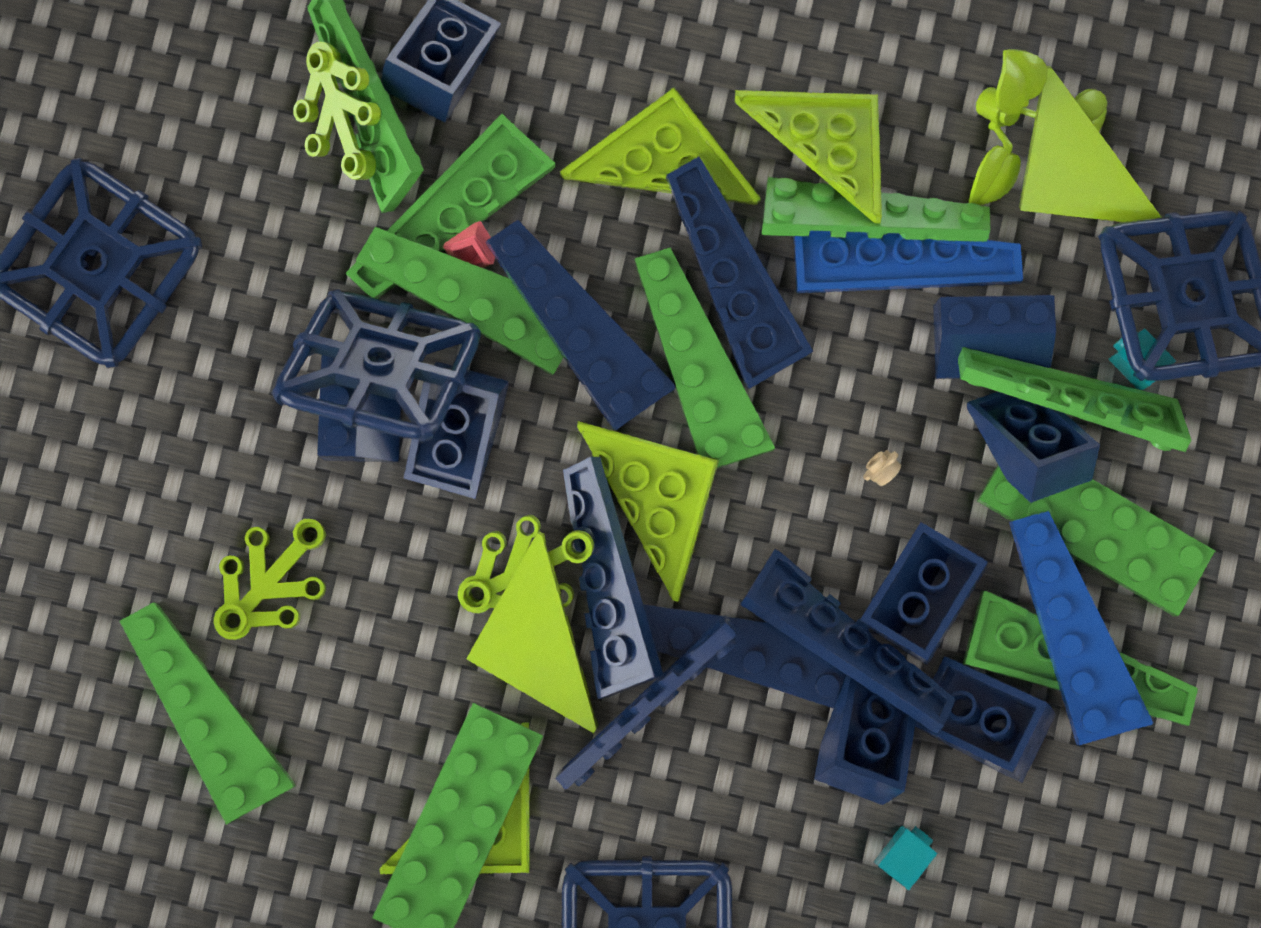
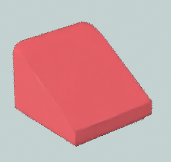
M481 221L470 225L443 244V248L448 255L481 268L494 264L495 256L485 243L491 237Z

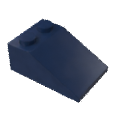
M428 0L385 60L381 83L385 91L445 123L465 93L500 29L501 23L458 0Z
M438 361L434 364V366L451 369L452 365ZM467 370L464 376L465 385L462 391L455 395L442 425L433 434V438L425 442H421L419 439L411 440L404 479L476 499L502 416L509 381ZM423 381L419 407L425 416L428 417L442 387Z
M995 392L967 402V410L1006 480L1030 503L1092 481L1100 444L1065 413L1001 392Z
M944 656L933 681L955 698V703L944 726L937 734L916 721L915 727L982 764L1023 783L1056 713L1047 702Z
M846 675L820 745L814 780L875 803L886 804L905 792L916 720Z

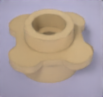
M888 450L876 453L866 465L868 470L863 478L866 481L871 479L879 486L889 483L901 468V464L896 460L898 453L896 451L890 453Z

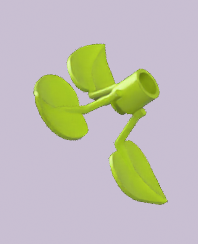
M1013 49L1003 50V67L997 89L989 87L977 99V113L991 121L988 128L997 134L1003 143V147L1000 145L994 146L983 158L972 186L969 203L984 205L1000 199L1012 189L1018 178L1021 160L1018 155L1011 153L1013 145L1001 127L1014 125L1018 121L1020 114L1032 118L1036 116V111L1025 107L1029 105L1030 99L1037 97L1043 90L1048 71L1046 63L1031 52ZM1097 89L1084 90L1074 99L1096 129L1100 131L1107 112L1106 107L1108 103L1106 97Z

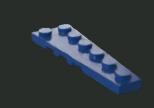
M810 231L809 236H793L797 293L1021 284L1023 282L1021 244L991 240L987 242L933 239L910 240L903 238L899 233H887L882 236V239L868 238L866 232H847L846 238L831 237L830 231Z
M1049 511L1009 522L1076 745H1083L1152 725V718Z

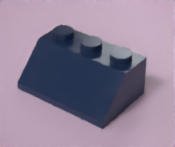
M1054 295L940 297L933 305L936 379H961L958 357L962 347L1051 368L1056 336Z
M322 355L321 369L331 367L335 358ZM379 358L375 363H384L385 359ZM333 384L320 389V399L347 406L356 389ZM372 393L369 394L362 410L401 420V406L397 400ZM319 415L317 456L324 461L399 463L400 436L358 425L355 428L346 427L343 425V421Z
M920 522L860 621L894 646L928 665L986 571L988 561Z

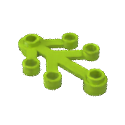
M316 42L310 47L306 58L307 69L311 75L304 100H298L293 109L297 121L314 122L319 114L317 103L323 87L326 96L316 134H310L306 138L305 150L308 155L313 157L326 156L330 150L329 139L335 122L345 152L341 161L343 172L353 180H368L375 173L376 160L370 151L359 149L347 111L355 115L359 124L374 126L380 121L381 110L376 103L364 102L340 90L335 78L336 76L343 79L345 87L349 90L362 91L369 84L368 72L364 68L351 67L341 62L339 51L331 44Z
M525 515L518 520L516 524L517 536L505 572L494 578H491L496 557L506 548L507 540L504 534L499 531H492L483 538V553L476 574L467 577L458 589V599L464 609L472 613H483L490 607L495 609L502 596L499 592L506 589L527 552L532 538L540 531L541 525L535 516ZM527 520L534 524L535 529L533 533L528 534L523 531V521ZM572 531L564 538L561 546L548 551L551 564L555 566L566 560L573 563L586 561L594 550V541L585 531ZM490 537H496L500 540L501 546L498 550L490 548L488 544ZM574 539H582L585 542L586 548L584 551L578 552L573 548L572 543ZM560 583L558 584L559 588L565 590L569 596L567 601L562 602L565 608L573 601L574 591L570 585ZM472 588H481L484 592L483 599H475L472 596Z
M314 519L299 521L293 530V543L267 572L265 548L269 544L270 536L263 528H250L245 534V543L249 547L251 590L242 600H240L238 577L244 572L243 561L232 555L226 556L220 561L219 571L223 575L224 604L218 608L214 616V627L220 636L229 640H238L245 637L252 627L279 625L282 628L292 629L300 622V613L293 606H282L278 611H252L263 599L306 597L310 600H318L324 596L326 585L317 577H309L299 582L278 583L307 550L317 549L324 543L326 531L320 522ZM309 528H315L317 531V538L312 542H307L304 537L306 530ZM255 532H261L264 537L263 542L258 546H254L251 542V536ZM230 560H235L238 564V569L234 574H228L225 569L227 562ZM316 581L320 585V591L318 594L311 596L307 592V586L310 582ZM286 610H291L295 617L291 624L286 625L282 621V614ZM236 613L240 617V624L236 628H231L228 624V618Z

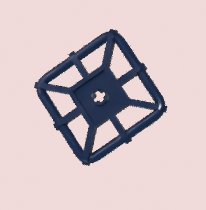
M82 158L71 159V163L59 172L30 213L26 211L21 218L24 221L0 254V299L40 325V331L48 336L53 334L91 361L105 365L107 369L118 367V362H121L130 354L159 312L163 314L168 307L165 303L194 264L198 250L202 248L201 238L196 237L195 233L187 225L149 201V196L143 191H134L99 166L83 161ZM87 177L126 202V205L110 227L92 216L86 183ZM73 181L79 215L63 236L43 221ZM140 212L179 239L138 247L122 236V233L135 215ZM37 230L58 243L43 265L8 271ZM182 252L153 295L129 280L143 259ZM100 253L102 255L100 259L102 265L100 268L87 271L89 264L85 261L88 255L95 257ZM49 277L63 286L65 290L47 313L10 288L9 285ZM124 288L145 302L146 305L114 347L108 308ZM77 297L95 308L101 349L61 322L62 317Z
M1221 210L1180 215L1177 212L1165 214L1163 218L1122 222L1106 226L1099 234L1101 255L1112 295V300L1109 301L1111 311L1116 312L1127 359L1134 371L1133 376L1138 380L1163 381L1202 375L1204 378L1217 377L1220 372L1261 367V332L1238 316L1233 299L1234 294H1253L1261 323V262L1253 232L1246 221L1247 216L1241 211L1235 213L1233 211ZM1226 225L1223 234L1211 252L1191 255L1185 230ZM1165 232L1170 237L1175 257L1158 259L1129 237ZM1237 235L1249 279L1229 282L1223 256ZM1116 249L1147 270L1153 292L1127 294ZM1187 285H1190L1192 291H1198L1199 297L1194 301L1186 295ZM1156 305L1162 331L1144 358L1131 308ZM1228 328L1256 348L1258 352L1217 357L1211 330ZM1194 332L1201 357L1200 360L1155 366L1174 335Z
M340 289L328 292V296L319 304L305 331L299 333L293 342L294 350L277 378L272 395L279 405H286L293 409L343 421V425L346 427L355 428L358 425L425 442L433 438V434L442 425L455 395L462 391L465 385L464 376L478 349L481 331L474 323H466L462 320L415 309L411 303L402 302L399 305L356 293L341 292ZM354 309L393 319L388 329L363 323ZM333 311L340 315L350 330L344 342L320 336ZM412 323L440 330L441 332L426 337H418L403 333L402 331L405 326ZM462 344L451 369L422 363L427 354ZM316 353L335 358L331 367L297 377L308 356ZM379 358L385 359L384 363H375ZM414 379L442 387L428 417L425 416L408 391ZM333 384L356 389L347 406L302 395ZM370 393L395 399L411 423L362 410Z
M642 856V860H587L578 862L575 865L570 863L564 869L566 875L562 884V928H577L578 885L608 914V928H686V914L716 885L717 928H732V884L728 875L729 868L724 863L717 864L708 860H652V856ZM586 876H642V906H615ZM652 876H707L679 906H652Z

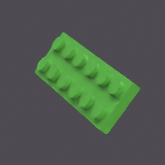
M997 465L977 502L1010 521L1049 511L1071 557L1174 617L1180 615L1215 552L1212 548L1093 479L1092 481L1030 503L1006 480L999 465Z
M476 703L472 704L376 908L373 919L392 928L455 927L544 735Z

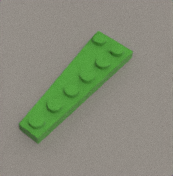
M311 0L307 8L319 41L327 42L335 47L340 53L341 62L351 67L364 68L368 72L369 84L362 91L349 90L345 87L343 79L336 76L335 78L337 83L342 84L344 92L364 102L376 103L381 110L380 121L374 126L361 125L357 122L354 114L348 111L347 113L348 116L354 117L358 129L355 137L359 149L368 150L375 157L376 170L369 180L382 213L395 211L424 171L420 158L415 153L406 134L405 127L400 122L392 106L390 96L385 91L377 75L375 65L370 60L361 42L360 34L355 29L346 11L344 1Z
M501 114L387 231L442 252L444 251L443 244L470 225L479 221L483 222L550 173L556 167L555 162ZM358 262L346 272V275L372 298L379 299L396 286V284Z
M768 177L762 235L809 236L810 231H830L831 237L846 238L847 232H866L868 238L882 239V236L887 233H899L903 238L910 240L933 239L987 242L990 234V207L980 206L975 203L964 204L943 201L938 198L927 199L905 196L901 193L890 194L881 192L882 218L879 224L872 222L827 183L816 184L794 181L789 178Z
M377 227L374 228L356 258V262L452 318L466 323H474L483 336L550 375H554L563 359L562 354L510 278Z
M671 248L635 258L637 271L697 455L718 460L717 468L774 451L775 448L770 436Z
M962 347L958 357L961 380L967 381L971 385L983 386L1148 440L1154 447L1160 450L1170 451L1175 449L1186 452L1191 442L1179 401L1176 398Z
M981 591L963 664L1060 691L1037 615L995 594ZM1119 652L1150 716L1189 726L1198 688L1151 666H1146L1136 659Z
M153 602L120 620L129 641L226 824L233 822L296 787L289 774L269 748L265 747L253 731L252 726L246 718L242 717L230 701L229 696L212 678L206 666L189 648V644L157 603Z

